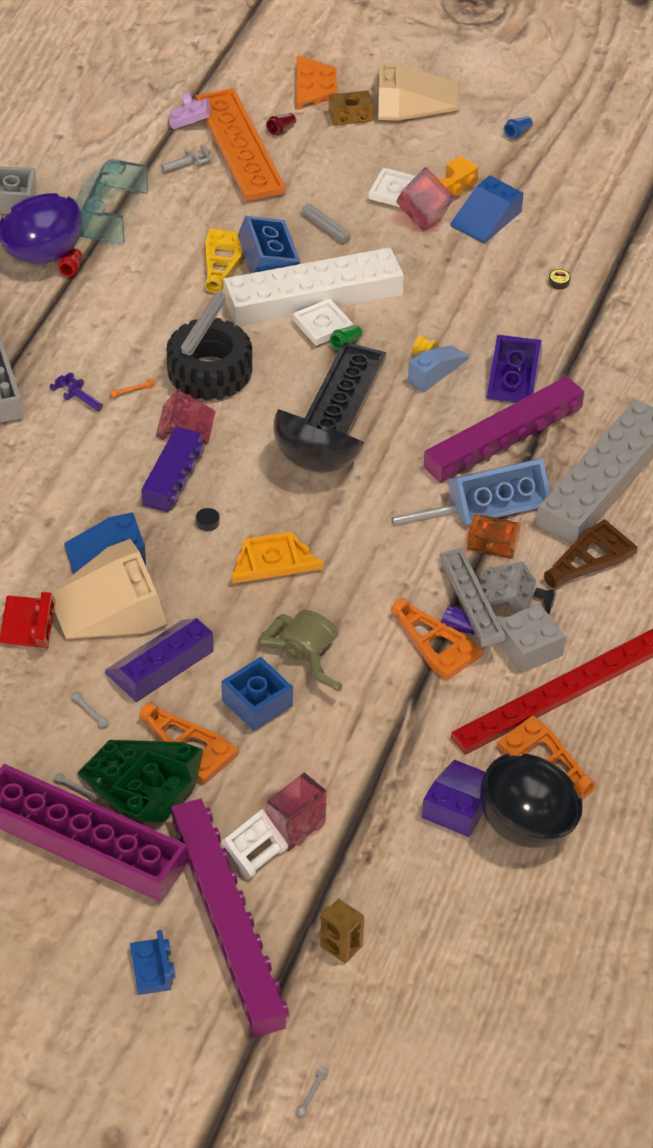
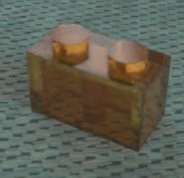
M474 513L468 532L467 550L513 559L519 542L521 523Z

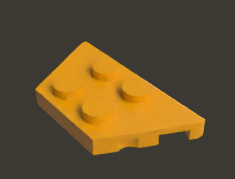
M292 532L247 538L243 541L241 553L236 561L235 571L232 572V584L322 570L323 560L321 558L316 559L310 553V548L301 543Z

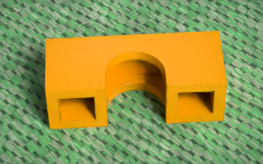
M458 156L446 164L445 178H439L430 174L417 182L416 199L435 211L456 196L461 195L467 189L475 186L478 181L479 167L463 156Z

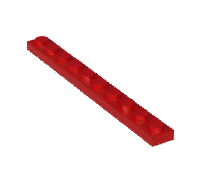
M653 629L452 731L451 739L467 755L511 732L531 716L538 718L652 659Z

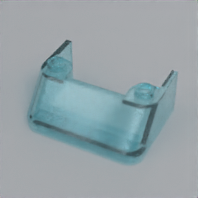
M110 159L85 179L75 199L82 213L83 225L80 237L123 245L125 242L123 216L106 213L105 203L101 201V198L107 187L147 194L148 171L147 165Z

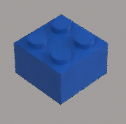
M262 657L257 658L221 681L222 701L253 731L293 706V686Z

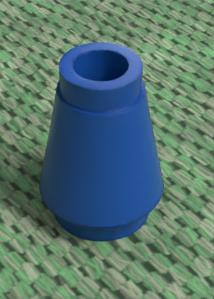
M529 116L509 119L504 125V133L508 138L517 139L533 126V121Z

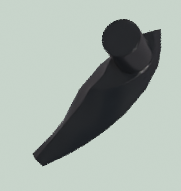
M536 588L534 597L544 599L542 607L550 615L556 596L554 589Z

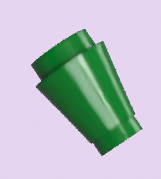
M358 325L334 330L330 336V343L334 349L340 350L342 344L346 342L353 344L362 337V329Z

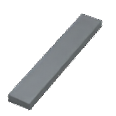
M463 548L439 553L440 561L481 647L506 641L505 633Z

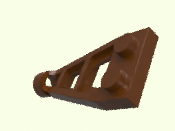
M604 519L587 529L554 563L552 568L544 572V579L551 588H556L565 581L623 562L637 553L638 546ZM591 543H595L607 555L594 558L585 549ZM577 555L586 564L576 568L569 560Z

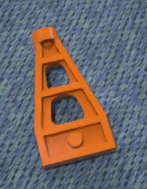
M404 597L397 599L392 605L391 613L398 618V621L427 664L445 681H448L482 657L483 650L470 638L415 608ZM423 622L431 627L432 630L421 636L414 627ZM438 636L444 637L453 643V645L440 654L436 653L429 644Z
M153 702L146 703L139 713V718L147 723V726L160 741L187 743L191 738H195L207 744L203 749L197 781L203 785L208 783L239 755V748L221 735L163 711ZM171 725L185 731L175 741L165 733Z
M531 716L497 741V749L504 755L509 754V756H522L523 753L528 754L539 744L544 743L552 752V755L546 760L553 764L562 761L570 769L566 774L574 782L573 788L580 797L586 798L596 786V782L585 775L552 730L535 716Z

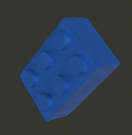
M245 216L237 236L250 273L300 264V259L285 220Z

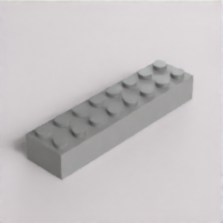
M637 399L627 407L538 506L537 527L573 545L587 529L594 526L653 459V407Z

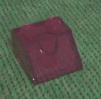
M425 167L401 191L396 203L413 220L415 225L425 232L442 220L455 197Z

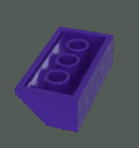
M197 618L181 620L105 669V674L135 702H138L214 652L213 632Z

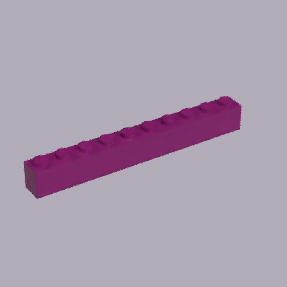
M202 798L171 806L173 826L179 841L187 844L189 868L253 1037L286 1029V1017H289L288 1005L285 1000L281 1001L279 997L281 993L279 982L276 977L272 978L270 974L272 967L268 955L263 956L261 951L263 949L262 939L259 933H254L253 916L250 911L246 912L244 907L246 906L244 893L242 890H237V876L234 869L230 870L228 867L229 856L226 848L221 849L219 844L221 843V836L218 828H213L212 826L213 816L210 807L205 808Z

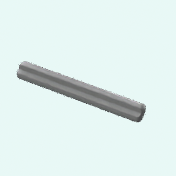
M216 292L181 345V352L183 354L192 355L226 302V295L224 293Z

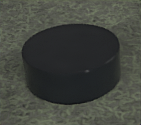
M204 508L196 514V525L201 530L211 531L220 524V515L215 509Z

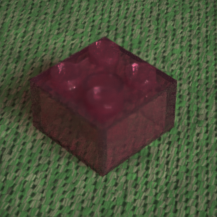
M305 772L266 802V814L288 845V849H286L288 852L295 846L301 845L307 836L313 831L320 830L326 822L327 790Z

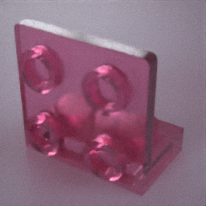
M176 390L163 404L155 437L164 441L177 426L202 433V443L206 445L210 439L215 410Z

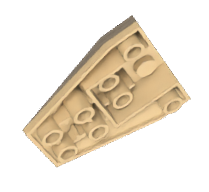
M379 63L378 120L399 121L459 110V82L402 64Z
M131 539L107 547L51 592L56 601L54 612L66 639L144 635L167 626L157 591L141 554Z

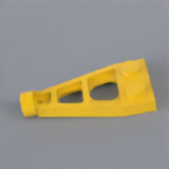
M209 228L205 241L207 268L205 289L209 293L221 292L224 286V278L231 277L245 258L237 236L238 232ZM215 250L234 252L231 258L216 256ZM213 265L226 266L227 268L225 271L213 270Z

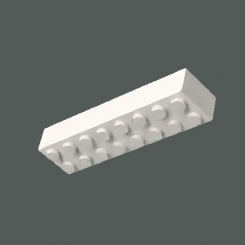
M390 247L224 278V294L226 295V305L235 326H243L290 317L297 311L329 299L338 307L400 296L403 295L404 274Z

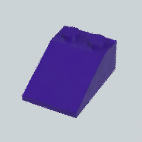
M497 334L487 399L516 403L534 393L543 350L542 340Z
M454 759L434 780L424 797L422 818L470 837L483 814L480 802V786L485 771Z

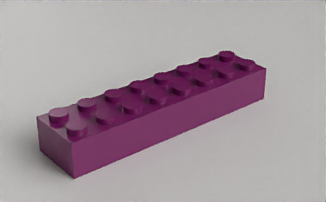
M7 764L1 766L0 830L162 902L188 863L187 844Z

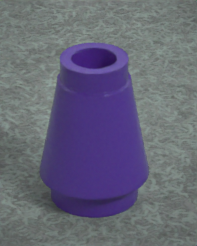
M448 606L441 623L457 631L473 635L474 630L466 613L456 606L454 608Z

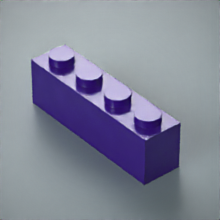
M175 427L141 489L142 506L169 513L172 505L178 502L181 488L186 487L189 473L194 472L198 456L201 457L203 455L205 444L202 443V433Z

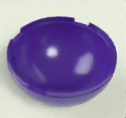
M46 193L27 198L11 207V212L5 218L2 217L0 219V242L11 256L24 263L42 265L55 262L67 255L80 238L83 225L80 207L70 196H67V198L58 196V193Z

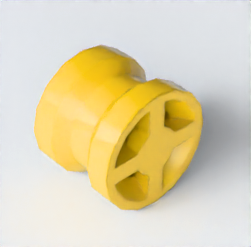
M420 335L413 345L412 354L418 356L423 351L439 348V343L435 340L430 341L426 336Z

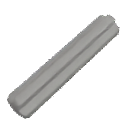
M307 203L302 207V214L338 241L345 244L350 240V233L314 206Z

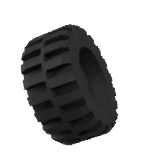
M215 318L192 355L188 356L181 352V345L196 324L197 319L191 320L189 324L181 325L179 330L176 329L171 335L166 349L168 377L174 387L180 389V392L186 396L189 394L194 399L204 398L206 401H211L213 398L221 400L224 396L228 395L230 397L236 391L242 390L249 382L252 374V342L247 333L238 325L234 326L228 320L224 322L221 318ZM209 356L221 358L217 361L198 360L199 358Z

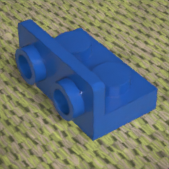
M162 930L156 931L157 939L130 943L138 995L171 990V979L175 978V969L173 962H168L167 956L171 955L169 939L163 938Z

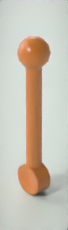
M147 379L145 383L121 390L113 389L110 392V396L117 398L120 394L141 388H153L154 380Z

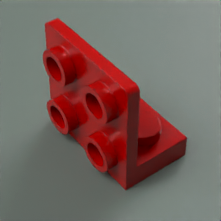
M41 592V598L6 596L0 643L49 648L56 603L52 593Z

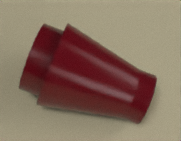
M293 113L271 116L266 122V128L272 135H281L291 125L296 123V117Z

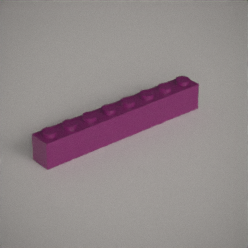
M566 376L425 450L423 467L440 484L447 479L454 478L457 474L471 469L483 460H487L498 452L508 449L511 445L525 440L528 436L542 431L547 426L562 420L569 414L579 411L583 406L585 391Z

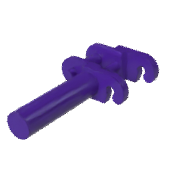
M72 372L55 379V385L53 383L50 384L52 391H56L64 386L69 388L68 394L66 392L63 394L65 400L76 396L96 411H100L103 407L102 403L81 390L84 380H76Z

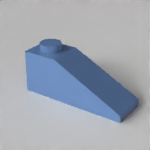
M452 345L423 351L409 362L408 382L425 393L467 361L469 356Z

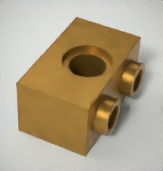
M369 90L329 94V114L333 126L373 121L374 104Z

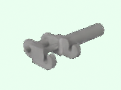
M201 144L200 149L203 154L196 156L186 149V157L162 164L161 169L165 173L189 164H195L200 168L203 163L208 162L212 164L213 157L210 156V150L204 144Z

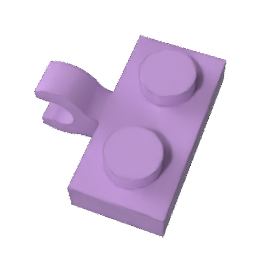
M190 91L182 94L184 106L170 111L169 124L174 130L210 117V103L208 99L192 100Z

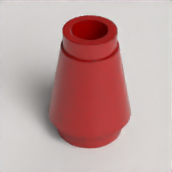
M72 249L59 260L58 270L60 274L65 277L77 274L82 258L80 250Z

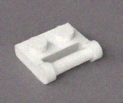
M263 809L256 812L221 840V843L239 866L240 873L248 880L256 874V870L277 853L282 854L288 849L285 839ZM269 838L272 845L250 862L246 856Z

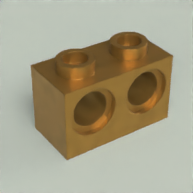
M338 898L332 905H327L320 915V947L346 964L363 946L364 915Z

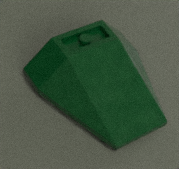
M108 740L77 774L118 813L139 821L164 822L172 813L171 806L180 804L195 788L203 750L184 742Z

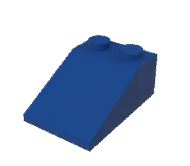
M489 175L476 186L451 221L450 226L485 244L522 212L524 193Z
M133 512L109 517L64 543L73 574L107 547L129 539L132 540L139 550L146 566L145 544Z

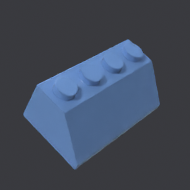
M543 459L524 461L447 479L452 503L455 504L457 512L465 525L538 508L550 494Z

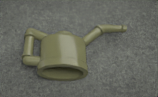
M303 609L294 618L285 614L277 616L270 627L261 633L258 639L259 645L284 648L290 658L310 660L312 677L318 682L333 688L335 691H341L342 684L324 674L319 658L321 652L338 636L337 628L327 618L317 612ZM286 625V627H285V628L283 629V631L280 633L279 638L274 637V635H275L282 627H284V626Z

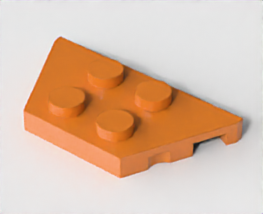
M297 56V110L303 109V104L313 102V105H317L323 101H329V94H337V67L303 56Z

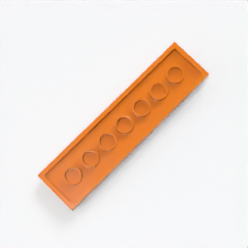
M230 88L195 95L196 101L207 98L210 103V117L204 120L245 201H254L285 194L286 187L235 89Z

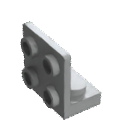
M523 561L480 572L478 581L490 605L508 602L510 608L515 613L530 607L536 580Z

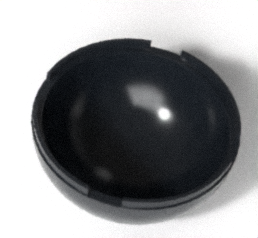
M280 409L275 413L273 433L279 449L288 460L305 470L319 473L340 470L352 463L363 448V441L326 426H322V429L307 425L308 419Z
M523 753L522 756H509V754L500 756L489 765L482 778L480 802L488 823L501 837L522 847L542 848L564 840L578 825L583 811L582 799L578 797L573 788L575 784L571 778L555 764L532 754Z

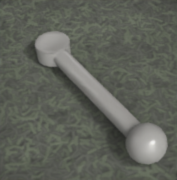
M79 692L72 694V700L79 702L98 722L100 729L108 727V720L101 718L81 698Z
M62 773L54 776L56 784L70 786L90 796L93 801H99L101 798L95 791L92 792L65 779Z
M325 1067L317 1069V1078L303 1104L297 1107L296 1112L299 1116L303 1117L307 1114V1107L320 1082L327 1078L328 1070Z

